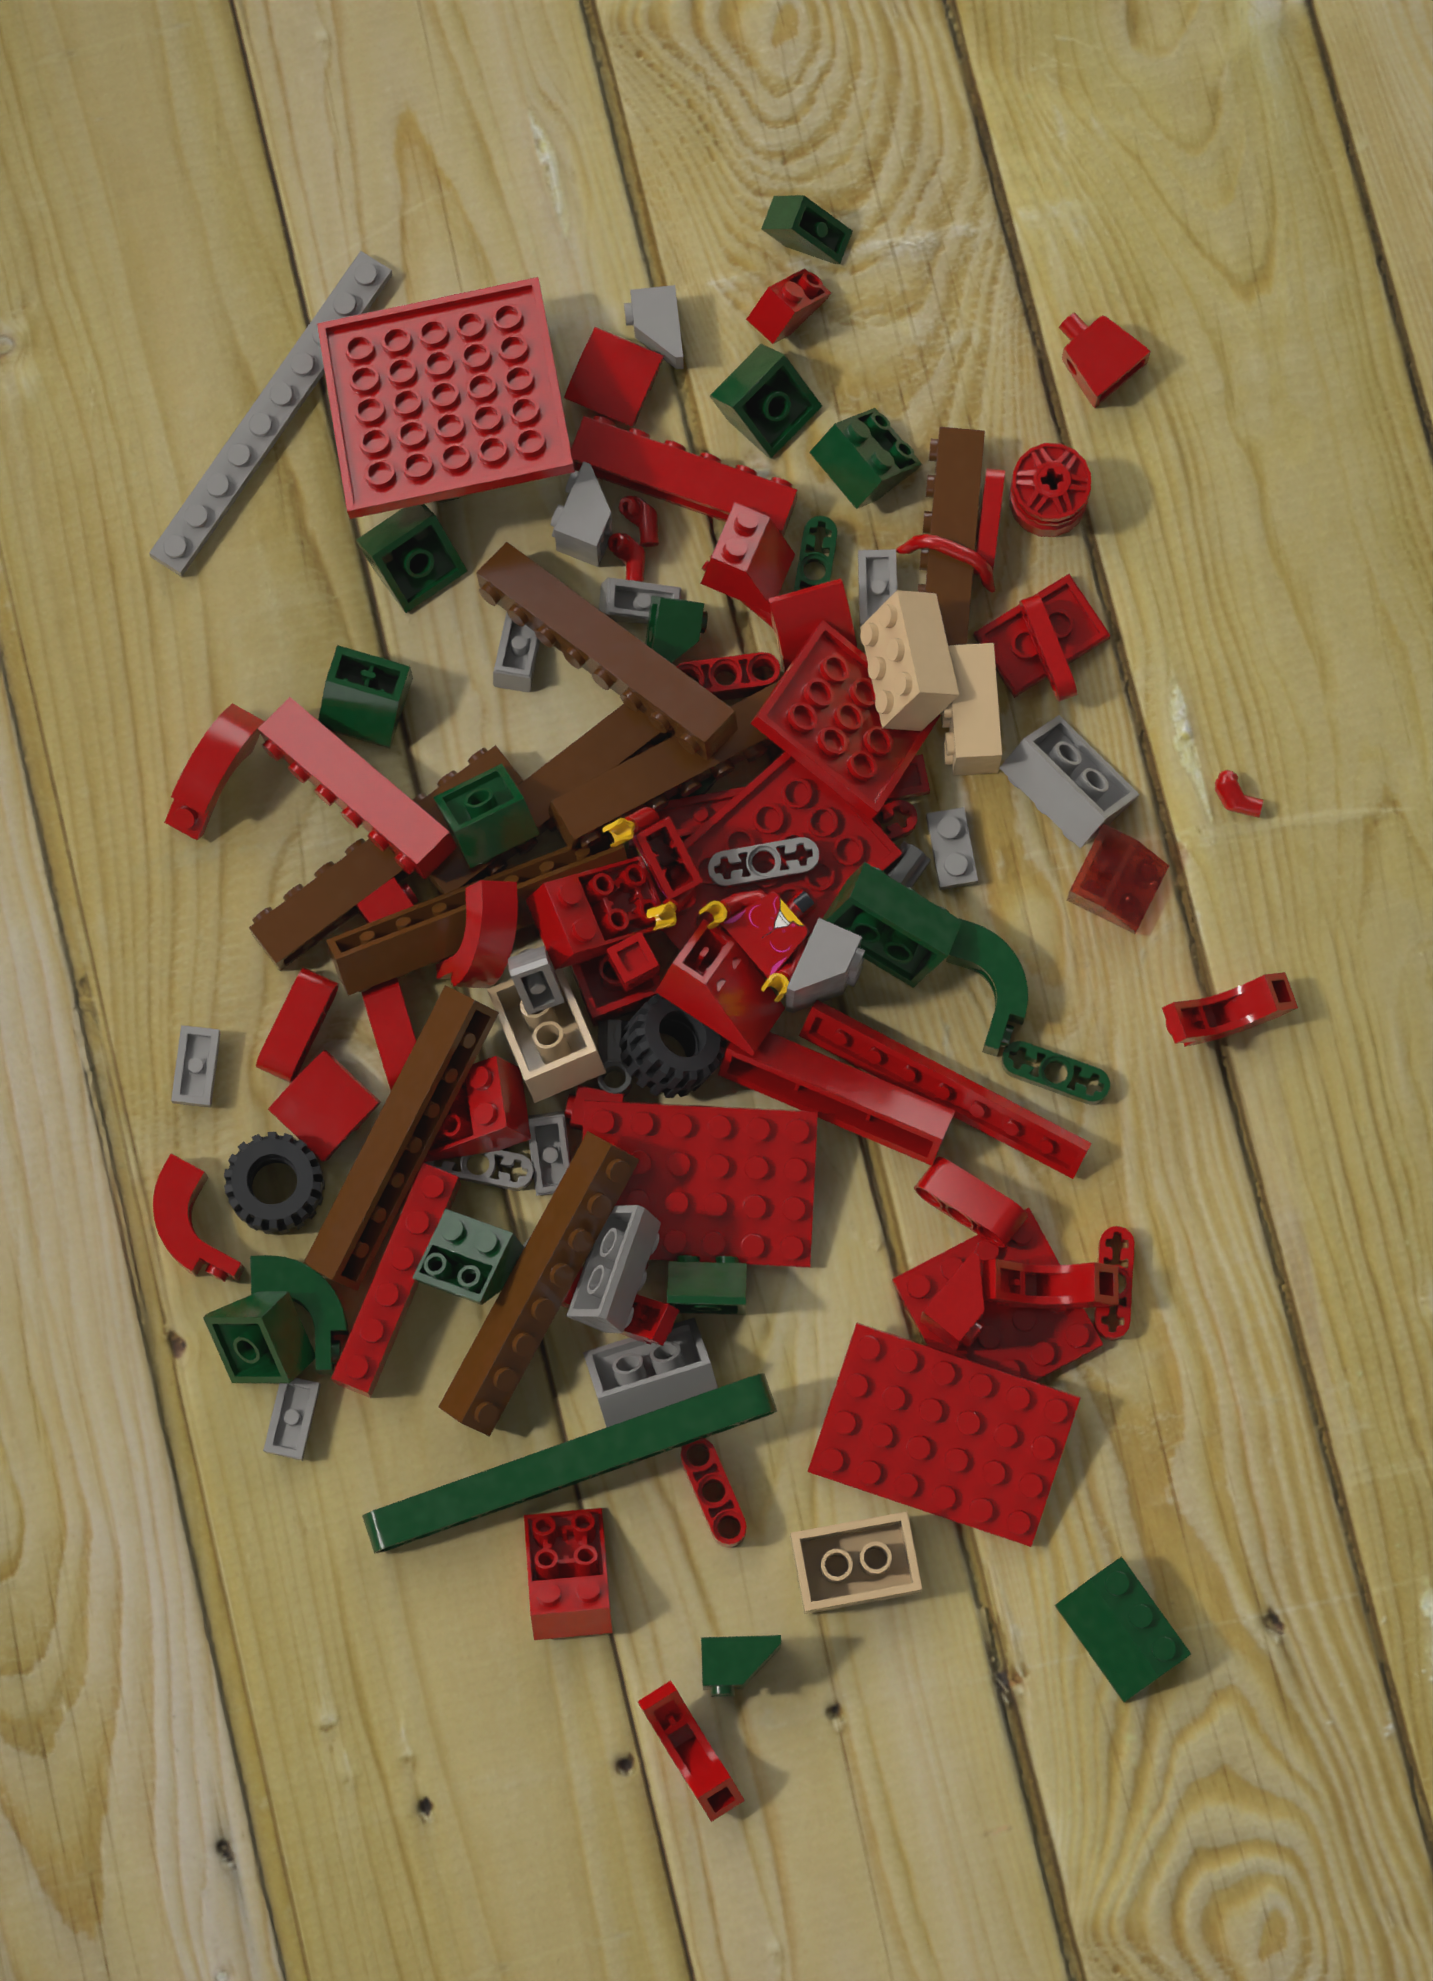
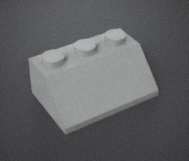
M1060 715L1025 737L1000 766V769L1008 776L1009 781L1015 787L1021 789L1035 803L1036 808L1042 814L1047 815L1062 830L1063 835L1068 840L1074 842L1079 848H1082L1096 838L1140 795Z
M819 918L787 986L786 1011L795 1013L813 1006L816 1000L824 1002L843 995L847 985L855 987L863 969L862 964L865 950L861 949L862 937Z
M639 1205L614 1206L586 1258L566 1315L567 1317L605 1333H623L624 1328L630 1324L634 1314L633 1302L637 1292L643 1287L647 1273L645 1268L649 1256L656 1250L659 1243L658 1230L661 1222L644 1207Z
M695 1317L675 1323L663 1346L655 1343L649 1345L632 1338H627L583 1352L606 1427L718 1388Z

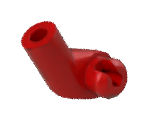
M637 496L623 497L619 502V512L639 527L640 545L642 547L658 546L656 510Z
M617 532L612 534L608 539V548L626 565L625 580L644 582L646 555L644 548L626 533Z
M1225 770L1219 773L1215 781V791L1223 807L1231 812L1259 818L1264 799L1244 795L1235 772Z

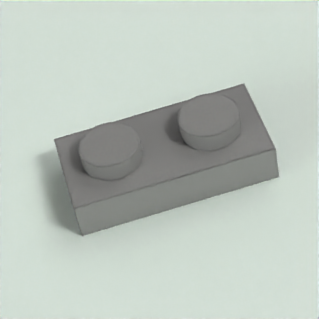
M896 549L858 550L860 627L897 591Z
M965 808L927 813L926 819L939 889L945 890L978 884Z
M181 1025L171 1098L173 1104L211 1108L221 1036L220 1029Z
M295 1378L291 1383H279L263 1450L265 1453L303 1461L321 1387L320 1383Z

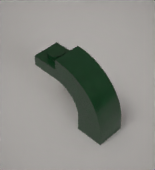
M960 919L962 924L946 958V962L978 973L991 987L995 1000V1011L982 1052L997 1057L1000 1046L1008 1048L1014 1026L1008 1025L1007 1022L1011 1021L1021 1025L1024 1023L1028 1006L1026 976L1018 957L1001 937L981 925Z
M273 1255L250 1256L251 1295L257 1292L288 1291L292 1301L303 1306L313 1319L317 1373L319 1375L333 1374L334 1364L338 1363L341 1356L340 1340L334 1341V1335H349L344 1308L333 1288L318 1272L297 1260Z

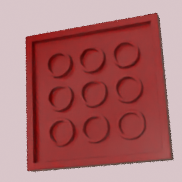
M822 620L811 633L750 724L871 820L878 814L941 715L939 714L922 731L882 728L880 716L875 706L876 697L872 679L868 674L866 654Z
M1030 1208L1025 1209L1028 1218L1005 1248L998 1247L977 1234L892 1279V1283L925 1345L1032 1381H1037L1103 1346V1342L1084 1308H1019L996 1305L995 1301L984 1300L985 1312L981 1320L985 1325L982 1328L983 1331L968 1348L962 1344L957 1351L920 1322L923 1310L973 1251L980 1258L981 1279L983 1278V1260L999 1259L1030 1265H1060Z

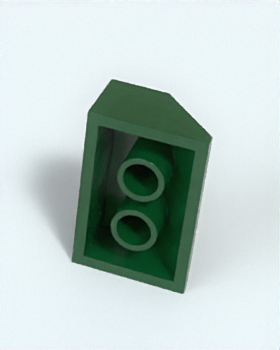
M866 862L847 879L822 918L827 922L861 936V949L865 950L863 958L912 988L948 957L962 924V920L950 914L947 909L935 905L919 895L914 889L902 885L887 876L881 869L873 867Z
M1122 1556L1054 1605L1123 1703L1191 1655L1188 1648Z

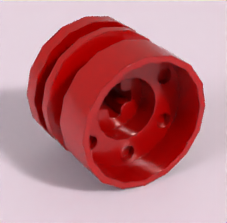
M1043 443L1030 448L1019 458L1012 474L1009 490V507L1014 520L1025 531L1039 537H1057L1070 532L1080 523L1086 511L1091 492V472L1086 460L1075 449L1061 443ZM1048 479L1052 480L1053 485H1057V489L1050 490L1049 485L1045 484V481Z

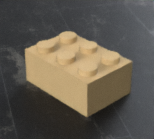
M897 590L860 627V637L865 647L868 674L872 679L876 697L875 706L880 716L882 728L922 731L959 696L937 594Z
M994 643L950 645L948 647L959 696L941 712L942 728L949 727V732L945 733L944 742L945 765L952 764L953 776L998 773L1002 759Z
M562 968L555 970L564 1003L530 1015L527 1014L512 979L487 989L495 1010L499 1012L498 1018L534 1103L606 1073Z
M908 1511L790 1533L804 1614L913 1595L922 1591Z

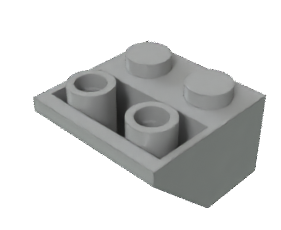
M583 461L580 471L571 473L565 489V492L569 494L565 505H558L551 520V526L554 527L552 537H555L556 550L558 552L599 567L608 546V539L613 534L612 516L591 464Z

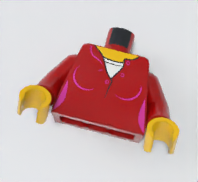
M645 807L625 818H620L603 827V833L609 831L614 838V843L610 844L612 848L632 839L653 881L666 896L663 905L647 910V918L655 917L656 926L653 930L658 931L676 924V914L693 897L695 886L702 883L703 880L671 818L665 817L660 820L655 809Z
M759 889L734 893L720 901L708 903L699 911L700 915L704 912H709L713 915L714 921L707 926L708 929H714L721 923V928L725 933L738 943L757 970L766 979L761 990L764 992L769 986L776 988L779 994L774 1001H781L787 993V986L808 943L807 937L810 932L801 920L817 907L814 901L803 889L786 903L775 891L768 894L766 891Z

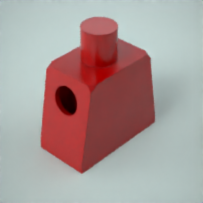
M1072 313L1059 326V329L1071 341L1063 349L1062 360L1094 408L1148 363L1151 351L1104 315L1100 316L1090 326H1087L1076 313Z

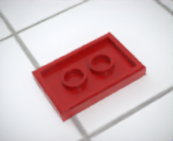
M1070 574L1037 593L1043 601L1068 664L1110 639V633ZM1017 605L974 632L973 637L978 644L994 643L996 671L1014 698L1047 678L1022 616L1020 605Z

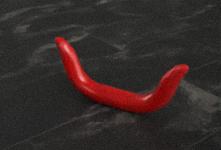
M921 534L913 536L896 548V552L899 554H911L923 548L939 551L971 565L979 573L982 585L990 592H995L996 590L993 570L988 561L970 548L937 535Z

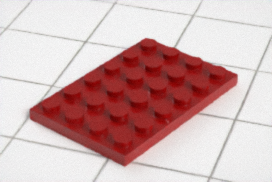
M784 752L683 842L703 882L695 886L693 897L676 914V924L661 931L681 952L704 919L709 923L714 921L713 915L709 912L699 914V911L708 903L720 901L734 893L759 889L766 891L768 894L775 891L786 903L803 889L817 906L801 920L810 932L807 937L809 938L818 919L824 917L847 879L864 862L884 871L902 855V852L873 819L870 820L787 752ZM798 837L812 840L819 850L817 865L813 870L804 874L731 887H721L711 880L708 873L710 859L720 851ZM803 845L796 846V853L784 855L785 847L777 848L781 857L780 870H788L786 861L798 860L800 866L807 865V858L813 857L812 851H805ZM761 851L753 857L752 865L756 871L768 873L774 868L775 859L769 852ZM747 854L738 855L741 863L734 865L729 864L728 859H721L720 866L714 868L715 873H721L724 879H730L732 871L743 869L742 877L751 876L746 867ZM650 875V878L653 882V885L661 901V904L663 905L666 896L657 887V885L655 884ZM721 923L718 926H716L718 929L725 933V931L721 928Z
M584 1100L583 1139L588 1131L639 1159L615 1206L639 1205L648 1210L661 1222L658 1230V1246L649 1256L648 1260L677 1261V1256L692 1255L699 1256L700 1262L716 1263V1257L732 1256L738 1257L739 1263H747L749 1265L810 1267L818 1111Z
M857 1322L807 1472L1032 1547L1081 1397Z

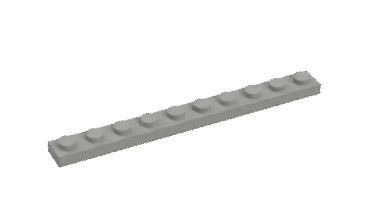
M362 251L359 252L149 552L151 558L182 577L325 373L317 323L367 313L392 277V270Z

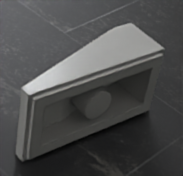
M608 577L601 584L599 610L615 622L648 624L652 595L680 599L681 587Z
M507 612L493 671V685L498 688L530 692L540 640L526 625L521 627L513 622Z
M564 1111L528 1116L531 1133L529 1146L536 1196L554 1193L571 1163Z

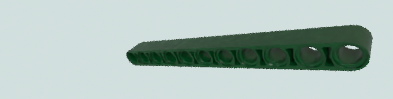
M765 1373L753 1375L375 1509L362 1515L374 1554L385 1552L764 1418L777 1412V1408Z

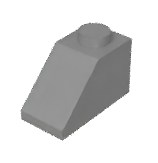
M675 285L630 290L631 303H624L626 326L634 325V334L637 340L650 350L665 355L663 360L675 369H684Z
M545 945L536 949L523 950L518 955L508 958L511 978L528 1015L564 1003L556 973Z

